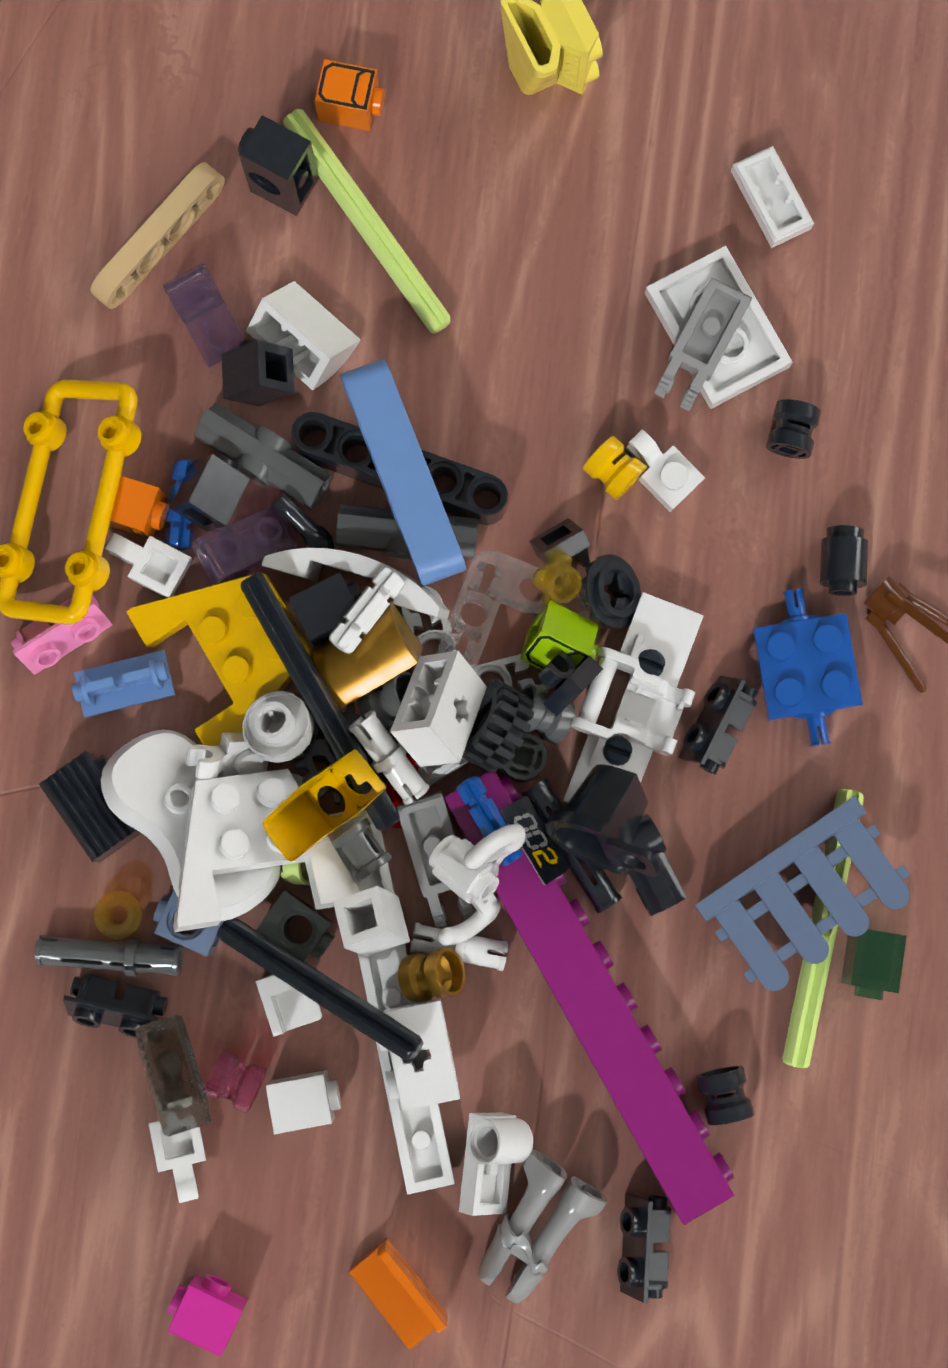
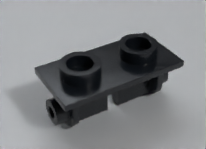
M719 676L717 682L708 689L705 695V706L697 722L689 728L684 737V748L679 758L698 763L701 769L713 775L717 774L719 768L724 769L738 739L726 733L725 730L729 725L737 731H743L757 704V701L754 699L757 691L744 685L746 681L743 679Z
M85 974L83 978L74 977L70 995L76 996V998L64 995L63 998L68 1016H72L74 1022L91 1028H98L101 1023L119 1027L118 1030L122 1034L138 1039L146 1038L147 1034L160 1037L159 1018L155 1017V1015L163 1017L168 1005V998L160 996V991L127 984L123 999L119 1000L115 999L119 987L118 981Z
M625 1193V1206L620 1215V1227L623 1233L622 1258L619 1260L617 1267L620 1292L642 1303H648V1298H662L663 1290L668 1288L669 1252L665 1250L653 1251L654 1243L670 1242L672 1208L667 1206L668 1198L664 1196L650 1195L647 1200L631 1193Z

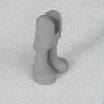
M532 1149L530 1156L523 1165L528 1179V1186L524 1196L511 1217L508 1212H505L501 1224H498L496 1234L483 1256L478 1272V1278L490 1286L496 1276L502 1271L510 1254L522 1260L524 1263L518 1272L515 1273L505 1294V1297L515 1304L524 1301L544 1278V1274L549 1270L551 1258L571 1229L581 1219L597 1216L608 1202L606 1197L591 1184L576 1176L571 1177L554 1212L533 1242L531 1228L567 1179L566 1171L556 1161Z

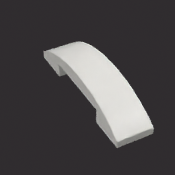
M299 548L266 555L262 561V566L316 582L319 580L323 565L374 579L378 572L386 567L396 572L404 581V587L393 600L394 605L445 620L449 616L450 611L441 600L428 588L422 587L417 580L389 565L359 554L328 548Z

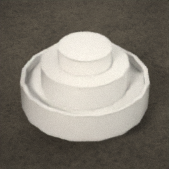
M284 691L267 693L255 700L246 711L242 723L243 737L248 747L263 760L274 763L290 761L300 755L310 744L314 733V717L303 700L293 693Z

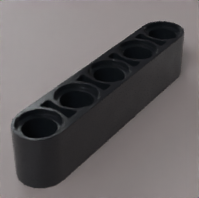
M317 412L303 413L295 420L292 425L291 434L298 454L317 466L383 489L370 453L361 462H351L345 458V453L352 446L363 445L367 448L358 426ZM311 430H321L326 434L323 443L318 446L311 447L302 443L305 434ZM421 449L433 480L444 475L451 477L456 482V486L451 492L445 494L438 493L445 512L458 517L479 519L478 524L482 525L495 524L503 518L507 508L508 492L506 485L501 479ZM491 491L497 495L500 502L496 507L487 510L478 507L474 502V498L480 492Z

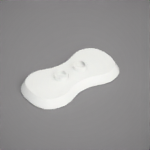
M162 729L142 734L117 750L103 768L101 788L109 809L121 821L145 835L160 851L165 860L173 889L177 897H179L178 886L180 873L183 868L186 846L184 842L192 786L196 780L204 779H197L195 777L197 766L186 765L189 746L197 744L181 733ZM281 866L213 875L222 921L239 917L261 903L274 889L279 880Z

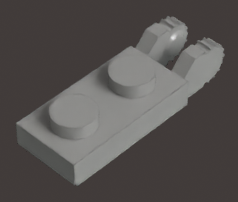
M711 277L668 358L670 363L654 394L664 398L670 392L679 368H682L696 375L691 386L687 387L681 398L682 403L680 407L690 411L705 380L709 382L750 305L752 297Z
M440 791L414 799V802L408 805L404 803L397 804L396 808L400 815V822L423 898L427 897L436 928L442 929L447 927V916L444 906L440 904L438 893L451 889L433 875L432 870L434 868L429 865V858L435 847L444 838L454 835L442 792ZM458 896L457 904L460 914L467 920L474 914L472 905Z

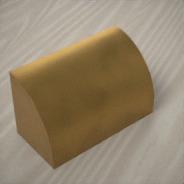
M392 601L389 602L390 605L367 634H360L359 637L362 641L352 653L347 654L339 650L330 639L313 649L314 665L339 709L418 663L423 646Z

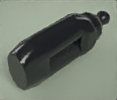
M281 492L274 498L270 506L303 537L305 544L309 548L335 549L333 537L323 526L317 525L285 493Z

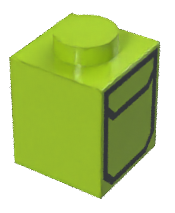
M549 600L528 628L520 659L543 670L560 651H563L572 658L577 669L589 656L594 660L596 659L599 646L594 643L599 625Z

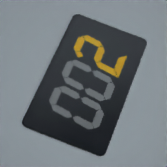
M527 796L501 810L508 825L520 824L525 829V842L522 848L544 885H547L569 870V865L556 843L547 834L543 821Z

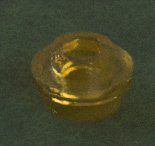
M124 891L110 892L104 895L96 904L94 921L98 930L105 936L114 939L125 938L132 935L140 926L142 908L139 901L132 894ZM119 905L124 907L127 912V918L121 924L115 923L111 917L112 910Z

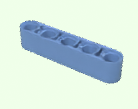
M382 358L340 374L345 392L421 586L429 585L467 570L460 547L386 360Z

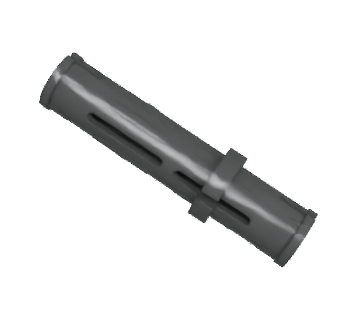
M40 935L35 947V963L37 966H66L124 971L126 976H137L139 972L179 976L183 965V946L142 943L140 938H129L127 942Z

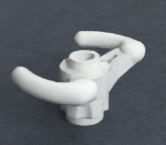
M520 824L503 826L490 833L475 846L466 838L461 840L454 835H450L444 838L433 850L429 858V865L434 868L432 870L433 875L469 904L471 903L476 908L475 913L467 920L439 931L438 940L441 944L454 945L472 938L489 925L498 915L501 905L499 899L493 894L499 885V879L497 878L498 866L506 856L519 850L524 844L526 833Z

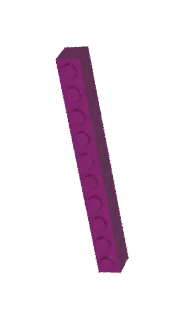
M488 772L479 777L487 790L485 795L487 799L492 798L505 820L501 810L520 798L507 775L498 778L495 772ZM456 790L445 796L444 800L465 838L475 846L484 837L469 813L471 807L469 804H464ZM521 847L523 855L507 866H498L497 878L499 879V885L495 891L682 1224L686 1225L734 1196L728 1185V1182L734 1179V1175L721 1153L719 1152L712 1156L703 1139L710 1136L707 1127L696 1109L687 1113L679 1096L686 1093L681 1081L672 1067L663 1070L655 1056V1053L662 1050L648 1024L639 1028L631 1013L632 1010L638 1008L634 998L624 982L617 986L613 982L607 969L614 964L601 941L599 940L592 944L583 927L590 924V921L578 900L574 899L568 902L561 890L560 885L567 882L564 875L562 874L547 885H544Z

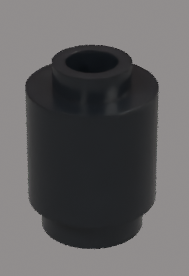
M850 525L828 527L826 529V537L821 540L820 585L828 587L829 594L856 595L857 588L867 585L868 540L864 538V529Z

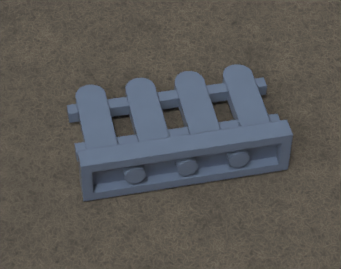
M855 796L695 904L705 921L709 922L715 917L722 926V928L715 932L719 940L723 942L730 937L751 968L743 973L750 984L759 979L761 984L770 991L783 989L789 981L788 970L783 964V961L799 952L806 962L811 964L821 963L827 958L829 953L828 943L822 936L824 933L839 925L842 931L849 936L857 937L863 935L869 927V917L863 907L877 897L884 906L893 910L900 909L908 903L910 892L903 880L910 876V873L904 865L895 870L873 840L881 834L874 824L867 829L864 828L859 819L865 816L866 811ZM835 837L841 846L825 856L819 846ZM848 856L870 885V888L857 897H854L834 869L836 864ZM795 863L801 874L785 883L779 874ZM807 884H810L830 912L829 916L817 924L812 922L793 895ZM756 891L762 900L746 911L740 900ZM767 911L771 912L790 939L789 943L776 952L754 922V920Z

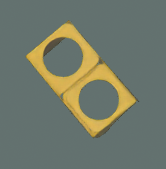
M354 749L301 785L264 819L263 827L283 856L290 862L295 861L339 826L364 810L386 789V786L363 756ZM348 774L352 775L357 785H361L365 781L369 782L372 786L371 791L367 794L354 792L348 786L345 776ZM322 787H334L342 794L345 800V811L341 816H330L320 807L318 792Z

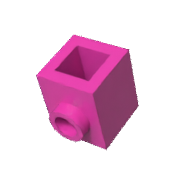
M196 1274L188 1288L181 1284L178 1286L166 1312L174 1316L167 1332L221 1357L248 1299L230 1291L232 1285L218 1276L206 1274L203 1278Z

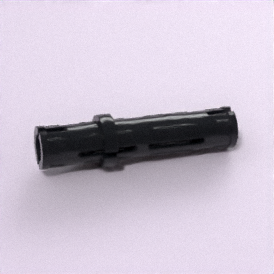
M547 778L521 793L523 797L527 796L530 799L544 825L550 816L546 810L547 806L551 808L553 813L564 809L557 795L548 784ZM556 844L569 865L571 873L595 907L597 914L622 899L620 893L618 894L604 869L585 862L597 880V883L593 884L578 859Z

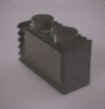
M174 1015L139 1026L135 1032L139 1053L144 1065L147 1081L149 1082L157 1116L162 1127V1133L169 1137L211 1122L209 1101L182 1015Z

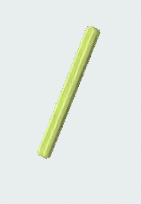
M295 109L284 118V127L311 141L318 176L429 332L436 334L450 324V315L304 110Z
M840 789L836 795L834 809L853 796L863 805L864 795L855 790ZM835 837L827 841L825 856L841 846ZM849 856L834 866V869L845 884H847L851 864ZM817 894L811 916L814 924L830 915V912ZM838 925L822 935L829 946L828 956L823 962L811 964L804 959L802 960L782 1057L783 1062L789 1066L803 1069L808 1068L810 1065Z

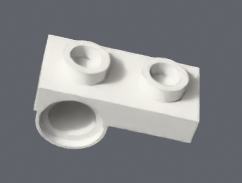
M503 1112L469 1113L459 1212L471 1216L505 1214L507 1210L511 1163H522L527 1160L533 1148V1135L529 1125L522 1119L516 1118V1115Z

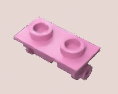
M92 595L87 615L76 624L65 625L55 623L51 625L48 622L33 621L21 630H17L15 632L17 637L10 640L14 648L12 652L36 675L43 669L55 665L62 657L84 643L94 640L100 633L113 626V624L101 611L98 601ZM72 597L60 605L69 606Z

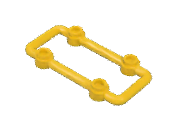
M60 380L52 384L47 390L41 412H34L26 418L23 430L27 440L33 447L10 541L0 545V612L4 616L56 624H76L87 615L93 592L102 588L107 582L110 567L107 560L102 557L122 468L125 457L134 453L141 442V430L134 423L138 397L136 391L129 384L108 381ZM65 398L119 401L116 415L105 418L98 427L100 443L107 450L84 550L72 554L65 565L68 579L75 585L71 604L63 606L15 600L19 583L24 582L30 577L35 566L34 555L27 548L50 453L63 444L67 434L66 424L59 418L63 400Z

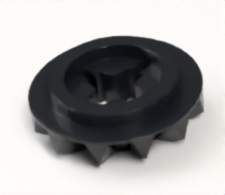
M612 554L596 557L595 561L585 565L587 576L579 581L586 589V596L581 601L589 603L591 606L589 618L599 619L602 628L618 629L631 624L641 598L638 578L632 567L621 557ZM604 585H608V591L613 593V596L617 597V599L610 600V595L604 592Z

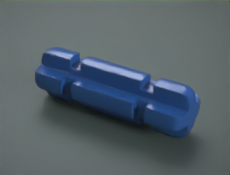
M179 460L173 464L172 480L176 481V484L171 486L169 507L192 463L190 460ZM169 508L167 522L171 524V528H166L164 543L180 551L188 550L192 547L194 533L190 529V525H194V523Z
M470 777L457 786L459 796L465 805L469 804L471 807L469 813L484 838L493 831L507 826L492 798L487 799L485 795L487 790L479 777ZM520 848L506 856L500 865L507 866L523 855L522 849Z

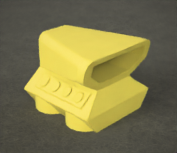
M501 0L500 8L508 64L521 91L526 95H532L557 83L583 95L588 84L599 78V68L596 60L602 58L603 49L599 32L582 0H539V4L533 0Z

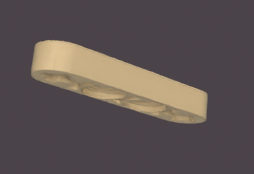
M206 162L197 165L99 272L91 285V294L109 309H114L123 303L216 200L224 187L225 178Z

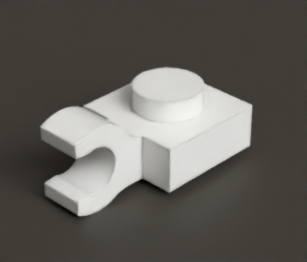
M643 429L626 447L627 451L634 458H638L647 466V471L639 478V481L669 512L705 479L674 445L663 454L655 441Z
M113 533L105 548L109 551V554L133 565L128 574L131 580L165 598L174 596L193 561L190 556L152 536H149L144 547H141Z
M243 732L222 733L220 745L189 746L186 765L197 766L195 773L197 779H212L215 777L266 772L268 761L260 758L248 747L243 737Z
M197 1112L149 1123L158 1172L173 1169L179 1203L198 1199L199 1193L192 1164L206 1161V1155Z

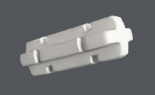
M384 567L372 580V583L375 584L374 587H367L344 616L347 619L345 624L339 622L331 632L329 639L339 650L347 654L352 653L362 641L359 637L360 634H367L390 605L387 602L389 597L395 599L404 587L402 578L391 569Z

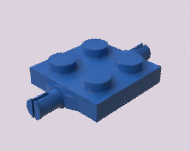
M799 588L794 591L796 606L793 589L783 592L788 619L776 625L753 628L752 630L768 721L791 717L807 720L811 742L810 747L820 745L817 728L819 730L821 746L831 744L825 717L840 709L863 705L847 614L843 613L825 617L807 615L803 589Z

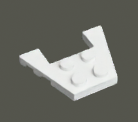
M288 769L195 781L192 786L183 868L180 873L179 897L173 922L174 932L218 926L222 921L213 875L304 862L316 910L334 907L333 901L360 892L328 836L298 859L290 862L283 856L263 827L264 819L299 788Z

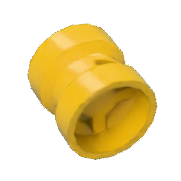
M611 436L592 454L582 469L592 479L599 478L605 484V491L616 501L636 483L646 471L647 466L638 458H631L624 452V444L615 436Z

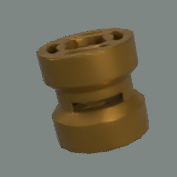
M451 948L433 950L428 955L425 953L407 955L402 959L398 969L400 989L403 995L413 1003L428 1001L434 996L444 998L458 995L465 984V969L461 957Z

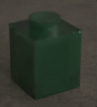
M867 929L861 936L852 937L848 935L841 983L855 986L854 995L883 1000L884 991L899 994L907 936Z

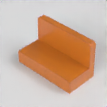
M388 1237L350 1268L349 1274L409 1350L434 1329L440 1333L447 1327V1312Z

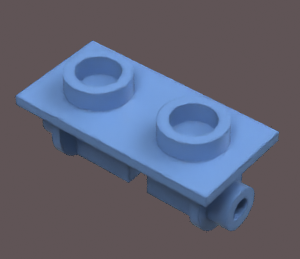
M165 650L74 672L76 683L72 684V692L76 702H81L84 718L175 695Z

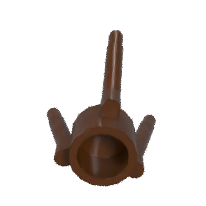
M888 577L864 602L872 611L865 619L878 630L916 689L923 693L926 691L924 682L885 621L888 619L895 625L907 613L948 644V632L930 618L932 617L948 627V616L911 593L901 583L897 584Z

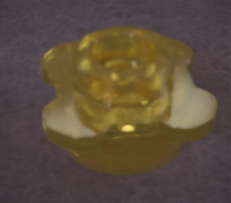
M567 553L557 554L552 563L547 564L544 568L537 569L533 574L532 583L541 589L543 593L542 601L545 605L549 600L558 604L567 603L573 600L581 589L582 577L577 570L572 568V558Z

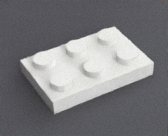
M726 246L647 286L645 290L647 299L674 346L711 277L752 297V301L709 382L705 380L700 390L710 409L790 368L793 363ZM690 373L691 376H692V378H693V380H694V378H695L696 375Z

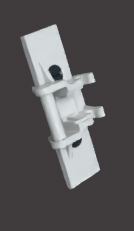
M643 592L620 652L606 647H599L597 657L600 658L598 664L603 670L591 682L579 716L574 717L571 724L572 728L586 733L588 736L563 801L569 802L591 769L596 765L605 764L636 773L641 783L652 752L673 755L677 740L673 739L674 732L683 708L691 707L695 696L694 691L686 688L684 690L679 689L677 685L704 615ZM616 669L629 673L630 679L611 729L596 724Z

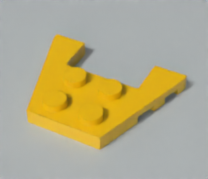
M264 574L271 589L273 590L284 612L290 620L293 628L295 629L297 635L303 643L306 651L311 657L313 655L312 649L310 648L309 644L307 643L306 639L304 638L303 634L301 633L300 629L295 623L293 617L291 616L290 612L288 611L287 607L285 606L284 602L282 601L281 597L279 596L278 592L276 591L275 587L270 581L268 575ZM250 576L136 606L126 611L146 647H156L189 625L233 701L231 706L194 729L203 745H220L222 733L243 732L242 723L246 711L254 701L267 693L284 691L292 681L241 590V582Z

